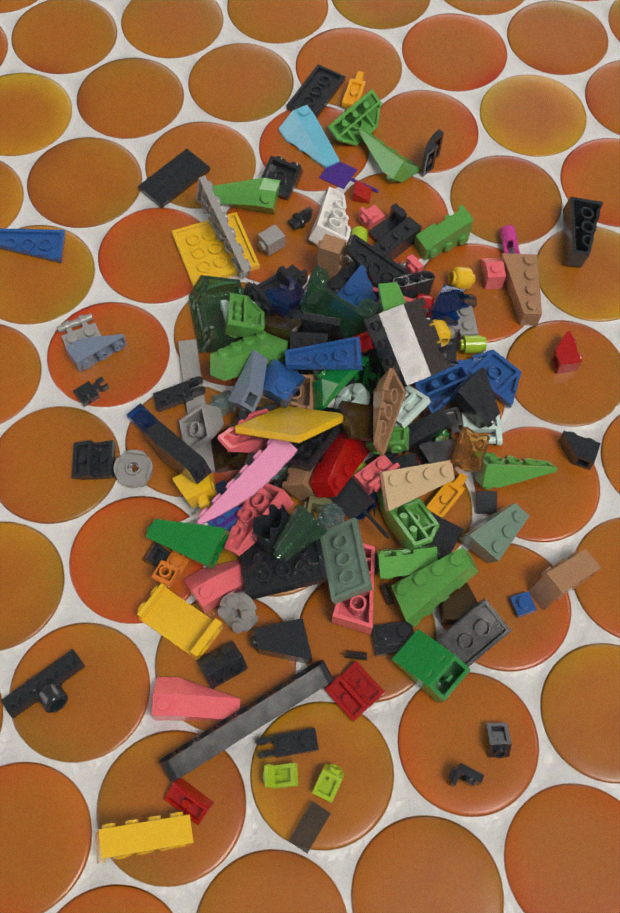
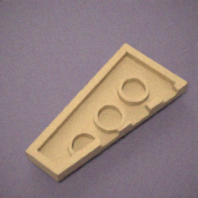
M452 460L379 472L385 511H391L454 480Z

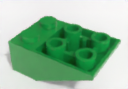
M420 629L416 630L391 659L437 703L445 702L471 670L455 654Z

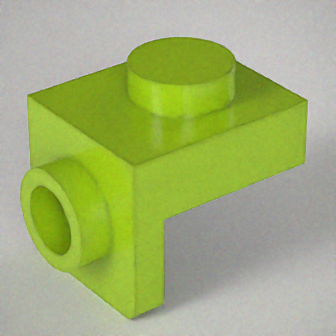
M297 764L264 765L263 781L265 787L271 789L298 787Z

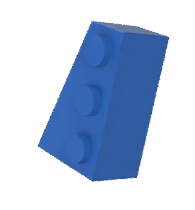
M463 362L414 383L413 388L429 397L431 401L422 411L424 417L447 406L453 400L451 394L471 376Z

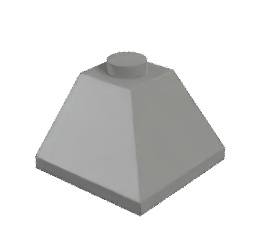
M203 403L179 420L182 440L192 449L196 450L213 439L224 425L221 408Z

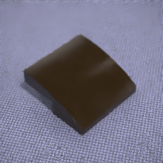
M341 401L338 407L345 417L342 426L349 439L373 442V406Z

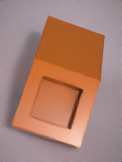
M172 551L166 562L161 560L151 578L170 587L181 579L190 564V559Z

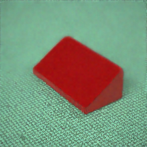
M183 778L174 781L164 797L166 802L179 812H183V815H190V820L198 826L214 805L211 799Z

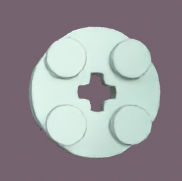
M361 383L350 384L339 392L334 408L339 409L338 406L341 401L368 405L370 394Z

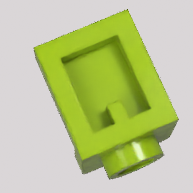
M325 764L312 793L332 803L345 773L335 764Z

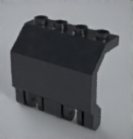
M424 298L404 303L364 320L384 372L386 373L390 368H394L403 387L451 367L448 359L443 361L447 357L446 354H441L439 351L442 343H436L440 338L435 325H429L433 323V320L426 318L425 314L429 310L428 308L423 309L426 306Z

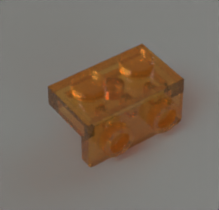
M461 427L451 463L465 472H480L490 436L479 435L468 427Z

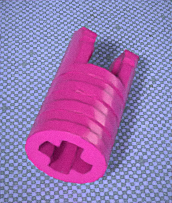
M512 225L502 227L500 229V236L504 253L510 254L508 248L514 247V252L520 254L515 227Z

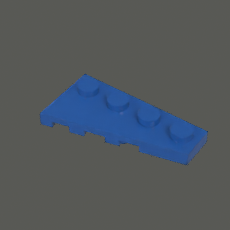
M0 228V248L62 263L66 233L65 230Z
M358 336L285 350L287 369L363 370L360 338Z

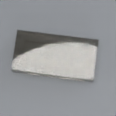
M312 801L288 842L308 854L331 813Z

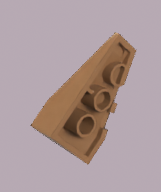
M390 368L382 376L377 387L374 389L373 444L381 456L385 454L406 395V391L394 368Z

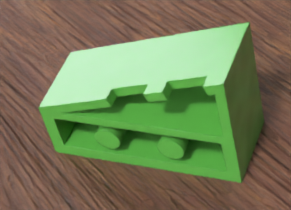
M434 545L420 546L415 549L394 548L375 550L376 574L380 579H392L397 576L408 577L438 561L437 547Z

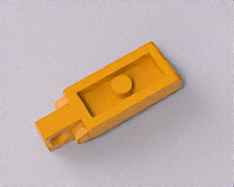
M358 71L355 79L350 78L342 101V107L348 108L362 97L366 81H363L364 72Z
M460 473L455 481L452 480L444 484L426 506L427 509L444 518L465 490L463 484L466 482L467 476Z

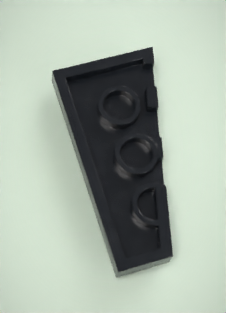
M356 234L351 236L344 251L358 267L360 265L366 267L368 278L377 288L378 284L392 283L394 278L409 274V271Z

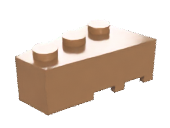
M325 234L323 239L318 241L316 250H318L316 261L318 263L315 268L317 279L328 282L345 268L349 260L347 253L344 251L346 240Z
M323 456L310 472L288 468L287 473L289 477L287 481L283 482L282 487L301 502L309 501L310 495L316 496L309 482L317 464L322 462Z
M586 549L580 553L577 551L573 552L567 557V561L564 559L560 560L554 565V569L551 567L547 568L541 573L543 577L529 590L530 595L543 611L555 600L563 598L564 594L571 590L573 591L601 569L600 565Z

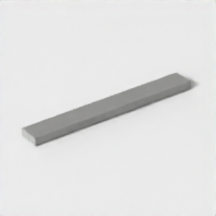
M196 339L178 341L183 382L197 376L201 377ZM204 394L186 402L188 414L203 403L205 404ZM210 440L195 451L205 459L212 473H215Z

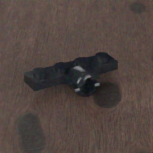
M72 649L3 698L1 702L13 719L37 702H40L47 713L58 712L65 707L68 701V696L63 690L62 684L86 666L74 649Z

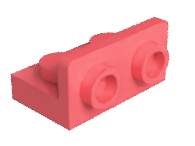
M385 455L379 456L356 473L353 479L370 495L372 492H378L382 489L379 472L399 469L400 465L398 463L393 465Z

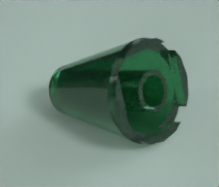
M297 504L272 547L274 550L272 554L281 562L283 560L289 561L324 536L328 531L321 523L318 524L311 513Z

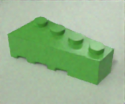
M462 547L393 584L391 587L406 621L416 627L421 623L420 620L426 615L429 616L437 605L442 601L445 602L453 591L461 588L479 571L470 553Z

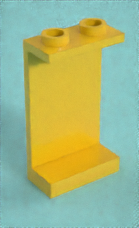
M161 583L159 586H155L151 591V597L148 601H144L138 608L137 615L139 620L194 659H200L223 629L222 622L216 618L212 620L167 589L166 585Z

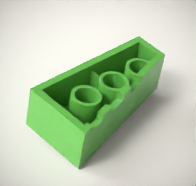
M266 331L246 336L210 354V375L223 381L239 377L252 350L257 351L268 359L267 366L270 365L273 359L284 363L285 350H288V341L268 334Z

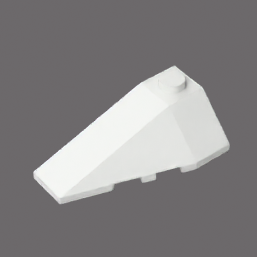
M329 186L309 236V240L317 245L318 241L322 240L325 234L346 240V243L348 242L351 228L348 226L349 217L346 215L345 210L347 206L343 193Z

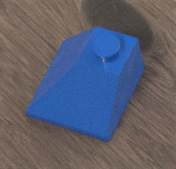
M273 359L266 369L262 395L286 408L306 377L293 369H287L286 365Z

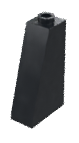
M157 421L144 432L159 458L195 484H199L212 473L205 459L160 421Z

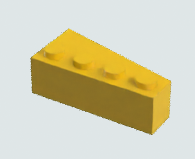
M176 812L170 814V818L161 819V816H152L147 818V822L139 823L138 819L125 821L123 826L116 827V823L102 825V829H99L95 835L97 863H104L106 858L111 857L120 860L130 857L134 853L136 855L153 853L157 849L165 851L190 846L194 843L190 815L183 816V812Z

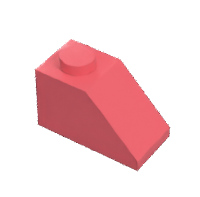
M481 258L484 288L502 289L506 278L504 262L499 258Z

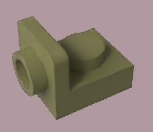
M310 495L309 502L305 501L303 513H311L313 510L318 514H331L333 501L328 498H317V496Z

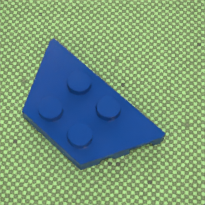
M363 265L359 266L321 315L340 318L341 326L351 329L357 328L378 302L376 294L373 292L371 280L367 276L366 267Z
M494 349L483 354L473 355L470 359H460L457 361V364L462 362L465 364L470 375L483 367L486 370L494 396L507 407H512L521 376V371Z

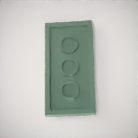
M354 517L319 532L332 602L337 604L372 590L358 520Z

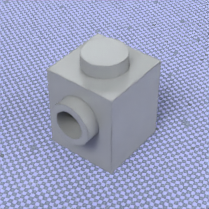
M273 225L258 234V247L262 252L264 251L270 256L285 247V235L276 225Z

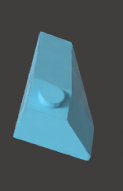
M308 105L293 110L279 127V132L286 142L297 146L300 152H305L311 156V159L326 169L340 162L320 123Z

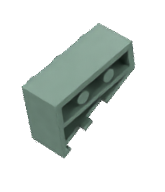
M516 503L503 506L482 523L473 527L472 530L460 536L459 539L486 563L497 562L529 518V515Z

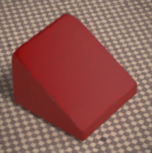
M356 181L353 201L370 203L372 188L360 181Z

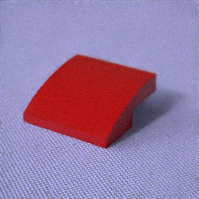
M358 661L354 662L325 689L353 722L386 693Z

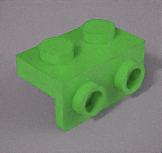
M394 427L385 452L401 453L402 451H408L409 427ZM366 442V447L371 453L379 454L373 442Z

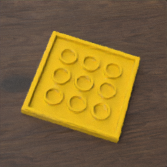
M237 212L227 214L228 224L236 233L235 239L243 248V256L250 262V271L260 269V264ZM209 220L172 231V236L193 288L240 275L232 262V254H227L224 241L220 242Z
M281 406L236 425L235 431L237 434L301 443L343 423L345 417L342 413L290 406L284 408Z

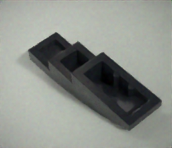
M443 409L408 425L409 450L418 444L428 442L453 425ZM385 452L384 455L388 459H392L400 453Z

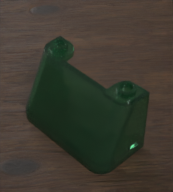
M316 265L310 275L300 302L302 311L340 318L341 336L345 339L368 331L364 320L379 314L381 305L372 299L366 298L355 307L326 288L329 274L325 269Z
M201 275L189 294V306L199 352H216L244 338L240 336L234 338L225 334L226 323L220 308V300L229 301L230 293L244 294L240 280Z

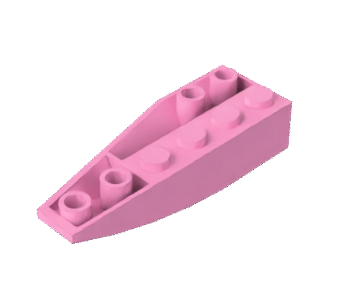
M269 439L266 443L267 448L264 451L260 449L254 455V462L250 466L246 464L240 470L241 476L237 480L233 478L226 485V492L223 495L219 493L212 500L213 505L209 510L205 508L198 515L200 519L197 522L203 525L245 502L271 481L298 450L288 441Z

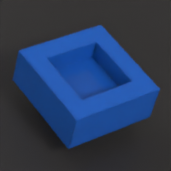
M529 591L509 598L517 618L537 610Z

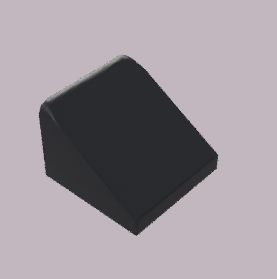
M478 491L476 494V514L495 513L497 510V491Z
M152 543L142 561L157 568L161 560L166 562L171 552L158 543Z

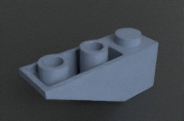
M124 334L81 338L65 348L73 364L79 372L91 368L95 363L105 360L109 355L121 351L127 346Z
M252 350L228 399L230 403L250 412L255 411L262 397L268 360L255 350Z

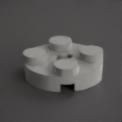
M129 450L126 451V454L116 459L114 473L118 483L125 487H144L153 475V464L143 451ZM133 465H136L138 469L137 471L132 473L130 470H128L129 468H133Z
M231 591L222 598L218 615L235 633L240 634L243 631L250 630L257 623L258 615L256 616L255 613L257 607L247 594L243 592L238 594L234 593L235 591Z

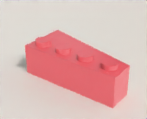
M363 543L373 589L337 603L331 623L371 635L373 629L375 547Z

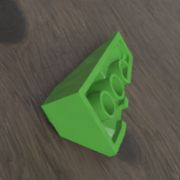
M359 129L358 132L381 170L387 174L386 178L390 181L404 182L421 170L410 159L398 154V151L385 145V142L370 132Z

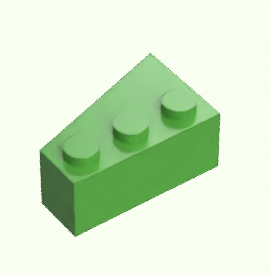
M463 204L458 207V212L451 216L447 214L444 216V221L438 225L434 223L416 235L414 247L424 261L435 258L443 252H448L458 245H464L468 241L474 219Z

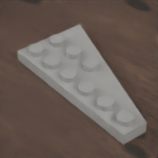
M205 175L199 177L195 199L197 202H201L203 213H208L210 225L220 242L224 241L227 254H232V262L241 278H245L250 273V262L243 256V248L235 239L236 233L228 224L229 220L226 212L221 210L220 199L214 195L211 181H208Z

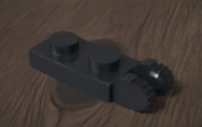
M202 377L190 378L189 381L153 393L157 410L161 412L203 395L206 392L205 387H196L203 383Z
M315 728L273 735V737L256 740L257 745L264 746L274 743L275 747L273 751L258 753L259 759L281 758L319 751Z

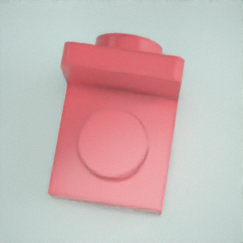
M373 205L367 210L364 207L359 208L358 218L362 225L371 229L384 221L385 215L376 205Z
M411 254L406 259L404 269L409 271V274L423 271L424 265Z

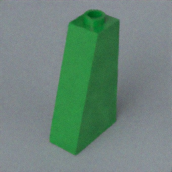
M154 519L153 523L148 526L146 537L213 570L230 532L222 527Z

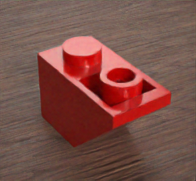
M571 331L566 332L552 355L551 361L556 374L577 371L582 363V355L580 352L578 353L576 339L572 336Z

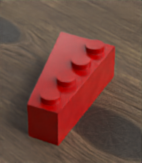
M345 430L341 431L323 454L322 462L317 464L309 484L317 498L336 497L370 453L366 447V442L368 441L349 439Z

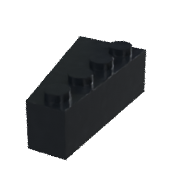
M570 196L563 208L565 265L582 267L589 257L603 202Z

